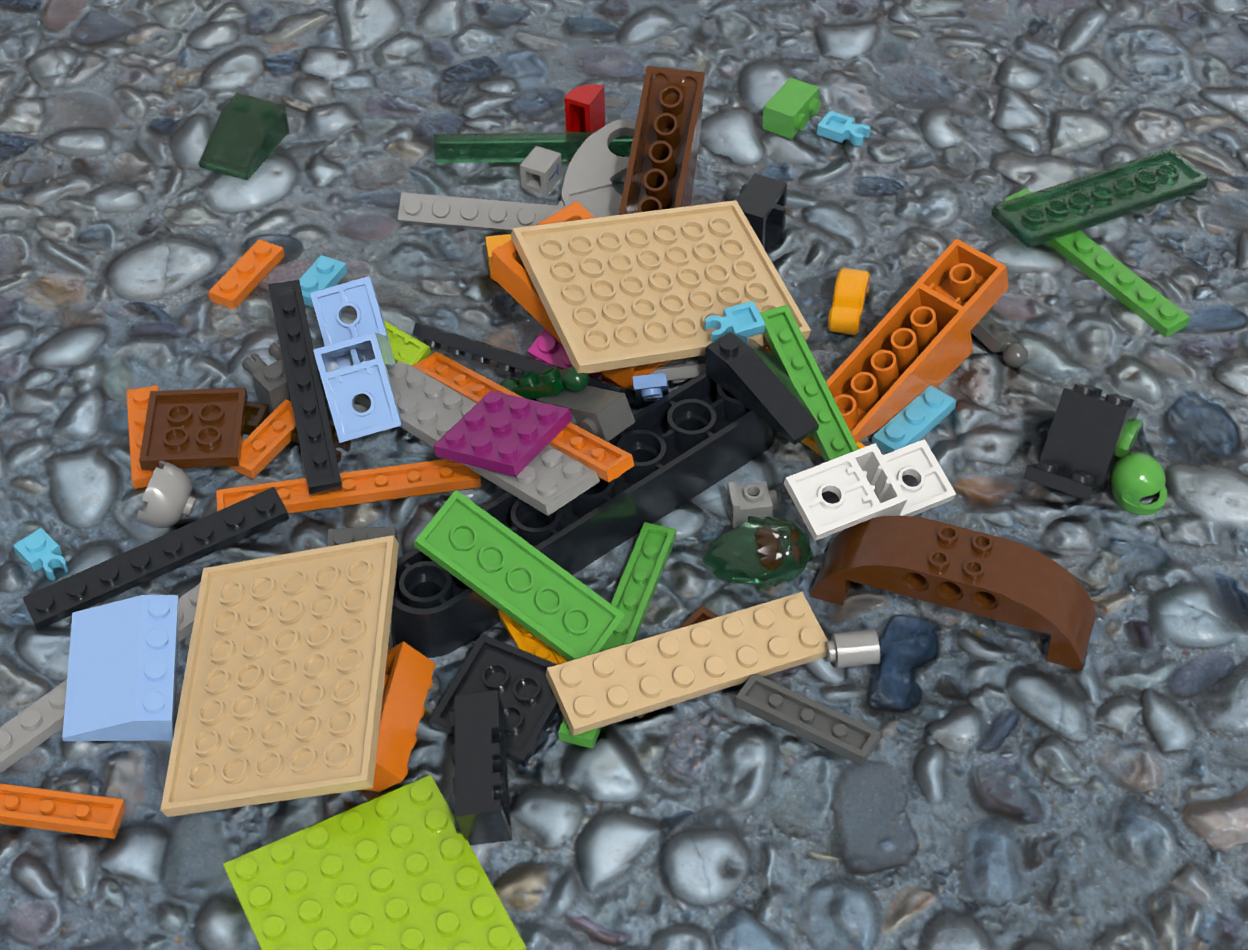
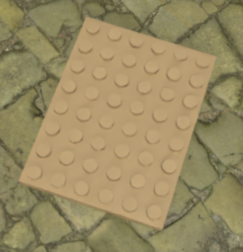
M737 200L512 229L511 239L577 373L587 374L706 355V346L713 343L710 340L711 332L718 329L710 328L705 330V319L712 315L723 317V309L754 301L759 313L788 304L804 339H808L811 329ZM763 333L747 337L755 340L761 346L769 345Z
M394 535L203 568L161 804V811L167 817L373 788L399 542Z

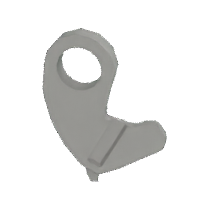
M632 119L615 120L590 135L573 156L565 173L562 200L557 206H568L578 201L584 208L619 211L622 195L616 192L612 181L626 175L629 157L616 156L609 150L608 146L613 139L619 136L633 137L636 121Z

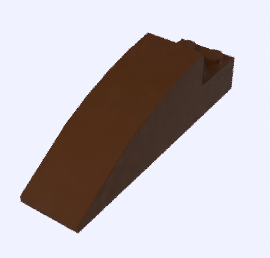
M647 66L618 215L691 206L700 137L705 72Z

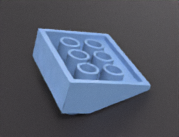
M140 595L72 613L63 741H173L180 617L178 595Z

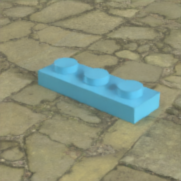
M930 385L872 436V444L876 443L879 450L888 454L918 442L955 409L956 399Z

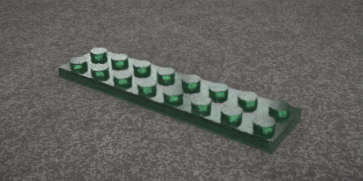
M1167 148L993 205L991 215L1029 248L1207 187L1209 177L1173 148Z

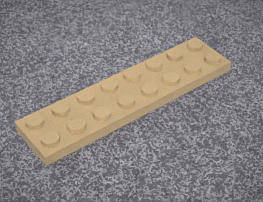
M803 592L548 667L545 675L572 736L747 682L753 674L764 677L827 657L826 641L828 640Z

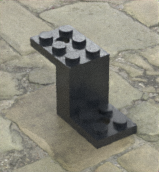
M1075 384L1074 388H1064L1040 461L1037 464L1027 465L1023 478L1085 500L1102 496L1127 422L1136 420L1140 410L1139 407L1133 406L1134 399L1118 394H1106L1105 397L1101 395L1103 389L1087 384Z

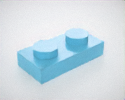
M320 255L299 279L304 304L314 308L310 293L336 286L347 273L346 263Z

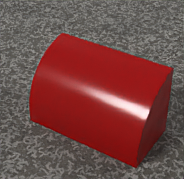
M598 84L582 85L574 88L564 97L566 142L581 146L590 135L606 125L605 88L603 85Z

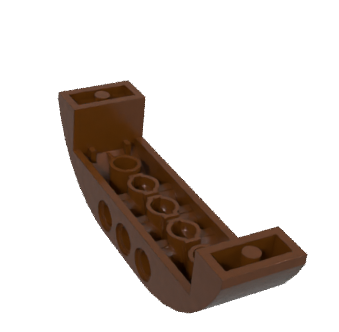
M900 515L872 518L839 533L830 543L811 590V597L844 606L852 582L1046 633L1051 635L1046 661L1080 671L1097 615L1094 604L1083 586L1072 574L1044 554L1005 538L931 519Z

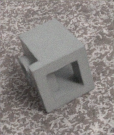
M734 481L728 482L727 506L732 527L740 528L772 524L773 510L778 509L776 491L769 490L767 482L735 485Z

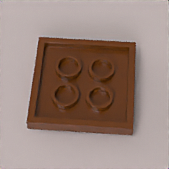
M246 387L150 391L139 458L141 470L159 468L160 460L173 464L178 468L240 466L248 398Z

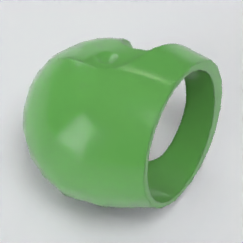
M1131 453L1120 458L1112 467L1109 481L1115 502L1124 510L1137 515H1152L1160 511L1167 500L1165 472L1155 458L1145 453ZM1156 493L1159 494L1158 500L1152 504L1145 505L1140 502V499Z

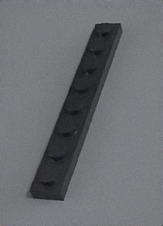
M293 280L268 284L309 495L342 489V482L313 351L314 348L300 281Z
M415 323L412 335L424 338L423 343L428 346L440 349L441 344L448 346L447 352L465 357V353L468 352L473 354L471 360L488 365L490 360L498 362L496 368L514 373L517 368L523 370V375L530 371H535L536 374L542 373L551 367H557L558 370L565 369L434 326ZM589 376L587 386L624 393L628 403L633 402L634 390Z
M272 487L22 598L36 629L40 630L71 616L73 612L85 610L289 519L288 512L275 487Z

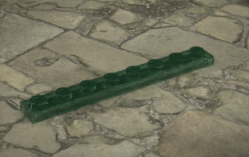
M595 132L434 134L436 163L523 162L536 146L561 153V161L566 162L572 160L583 142ZM619 136L609 143L608 148L616 156L630 157L633 137Z

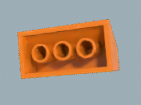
M404 641L387 652L373 788L362 790L381 792L395 784L401 783L409 770L407 764L411 750L417 741L416 732L419 721L425 713L424 703L427 693L433 684L432 675L436 663Z

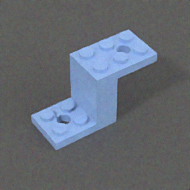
M364 277L310 293L325 345L313 351L339 443L403 426L387 371L388 368L395 366L396 362L372 277ZM348 306H353L357 311V319L351 324L344 323L341 318L342 310ZM360 394L368 395L371 400V407L363 413L357 411L354 406V400Z

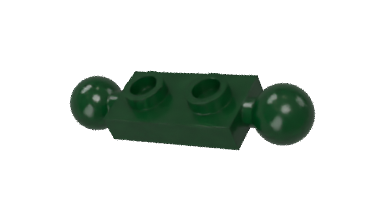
M573 366L560 370L557 367H551L538 374L535 371H530L520 376L518 380L507 378L499 385L524 398L535 399L558 395L566 387L574 392L582 391L589 383V374L577 373Z

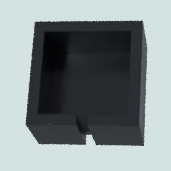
M755 173L748 184H743L737 202L768 254L785 229L786 208L784 206L787 198V183Z

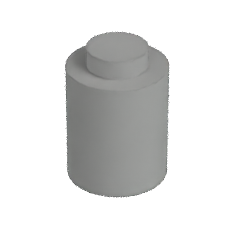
M875 629L832 633L831 641H826L828 662H834L836 669L879 664L880 662L879 640Z

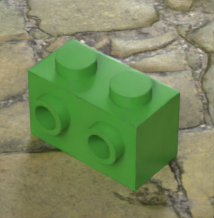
M790 77L763 106V129L782 137L793 139L800 130L802 131L805 128L809 119L819 112L821 107V100H819L820 87Z

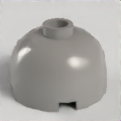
M160 460L159 468H155L142 498L146 505L143 511L138 510L136 521L157 528H166L177 524L183 514L190 516L196 498L191 496L192 483L188 475L175 465Z

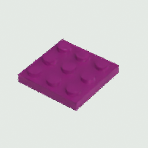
M489 391L433 445L436 457L516 477L572 421L571 411L569 408Z

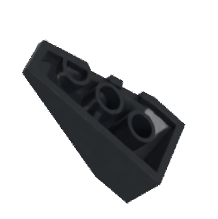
M730 331L706 346V375L793 445H796L819 429V424L777 358L755 340Z

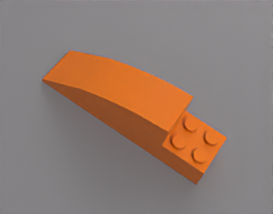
M956 238L829 377L826 384L856 443L880 430L930 385L935 388L938 387L973 352L971 330L1009 288L1006 265Z

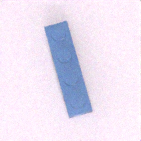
M666 372L632 376L636 396L639 402H644L646 406L651 405L670 393Z

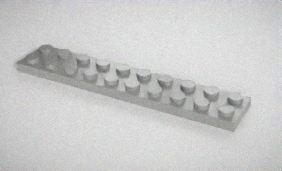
M398 362L395 363V366L387 369L403 424L400 427L431 446L477 404L408 363ZM360 394L355 398L356 401L366 407H371V400L368 395ZM547 445L516 477L461 463L547 516L600 482L595 471L550 445Z

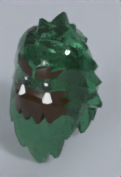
M748 516V523H743L736 527V529L726 532L711 541L709 546L712 549L702 559L705 565L716 569L712 572L715 577L730 580L732 583L756 584L758 590L761 591L773 584L776 587L785 581L787 583L793 581L805 570L807 564L813 561V552L809 534L804 533L795 523L787 519H777L771 516H766L765 518Z

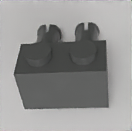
M275 342L269 346L268 352L277 360L276 362L267 365L256 353L251 354V358L247 356L242 362L243 369L253 377L257 401L262 404H268L270 414L285 399L291 401L281 349ZM319 373L320 382H321V386H322V391H324L323 383H322L321 376H320V373Z

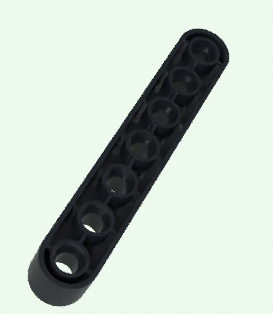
M705 371L634 414L635 423L608 441L632 454L635 466L624 472L620 477L610 482L599 478V483L549 516L509 492L486 504L482 509L568 573L574 575L641 532L644 522L651 524L657 522L766 452L776 441L778 432L707 376ZM417 548L397 559L391 615L396 645L404 641L427 658L440 657L452 653L500 622L499 609Z

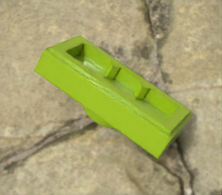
M384 320L396 363H408L413 366L428 357L432 351L428 345Z

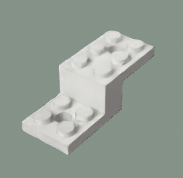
M925 439L885 455L881 454L876 443L786 477L784 485L814 541L880 516L900 515L912 517L950 502L956 496L954 489ZM911 475L915 477L918 485L915 487L906 485L902 480V476ZM826 491L835 493L839 498V502L834 504L826 502L822 498V493Z

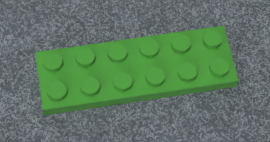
M458 490L452 493L413 544L414 547L568 661L598 653L625 616L624 613Z

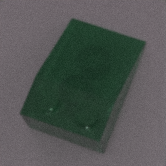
M236 93L222 109L200 158L199 167L248 181L289 133L285 105Z

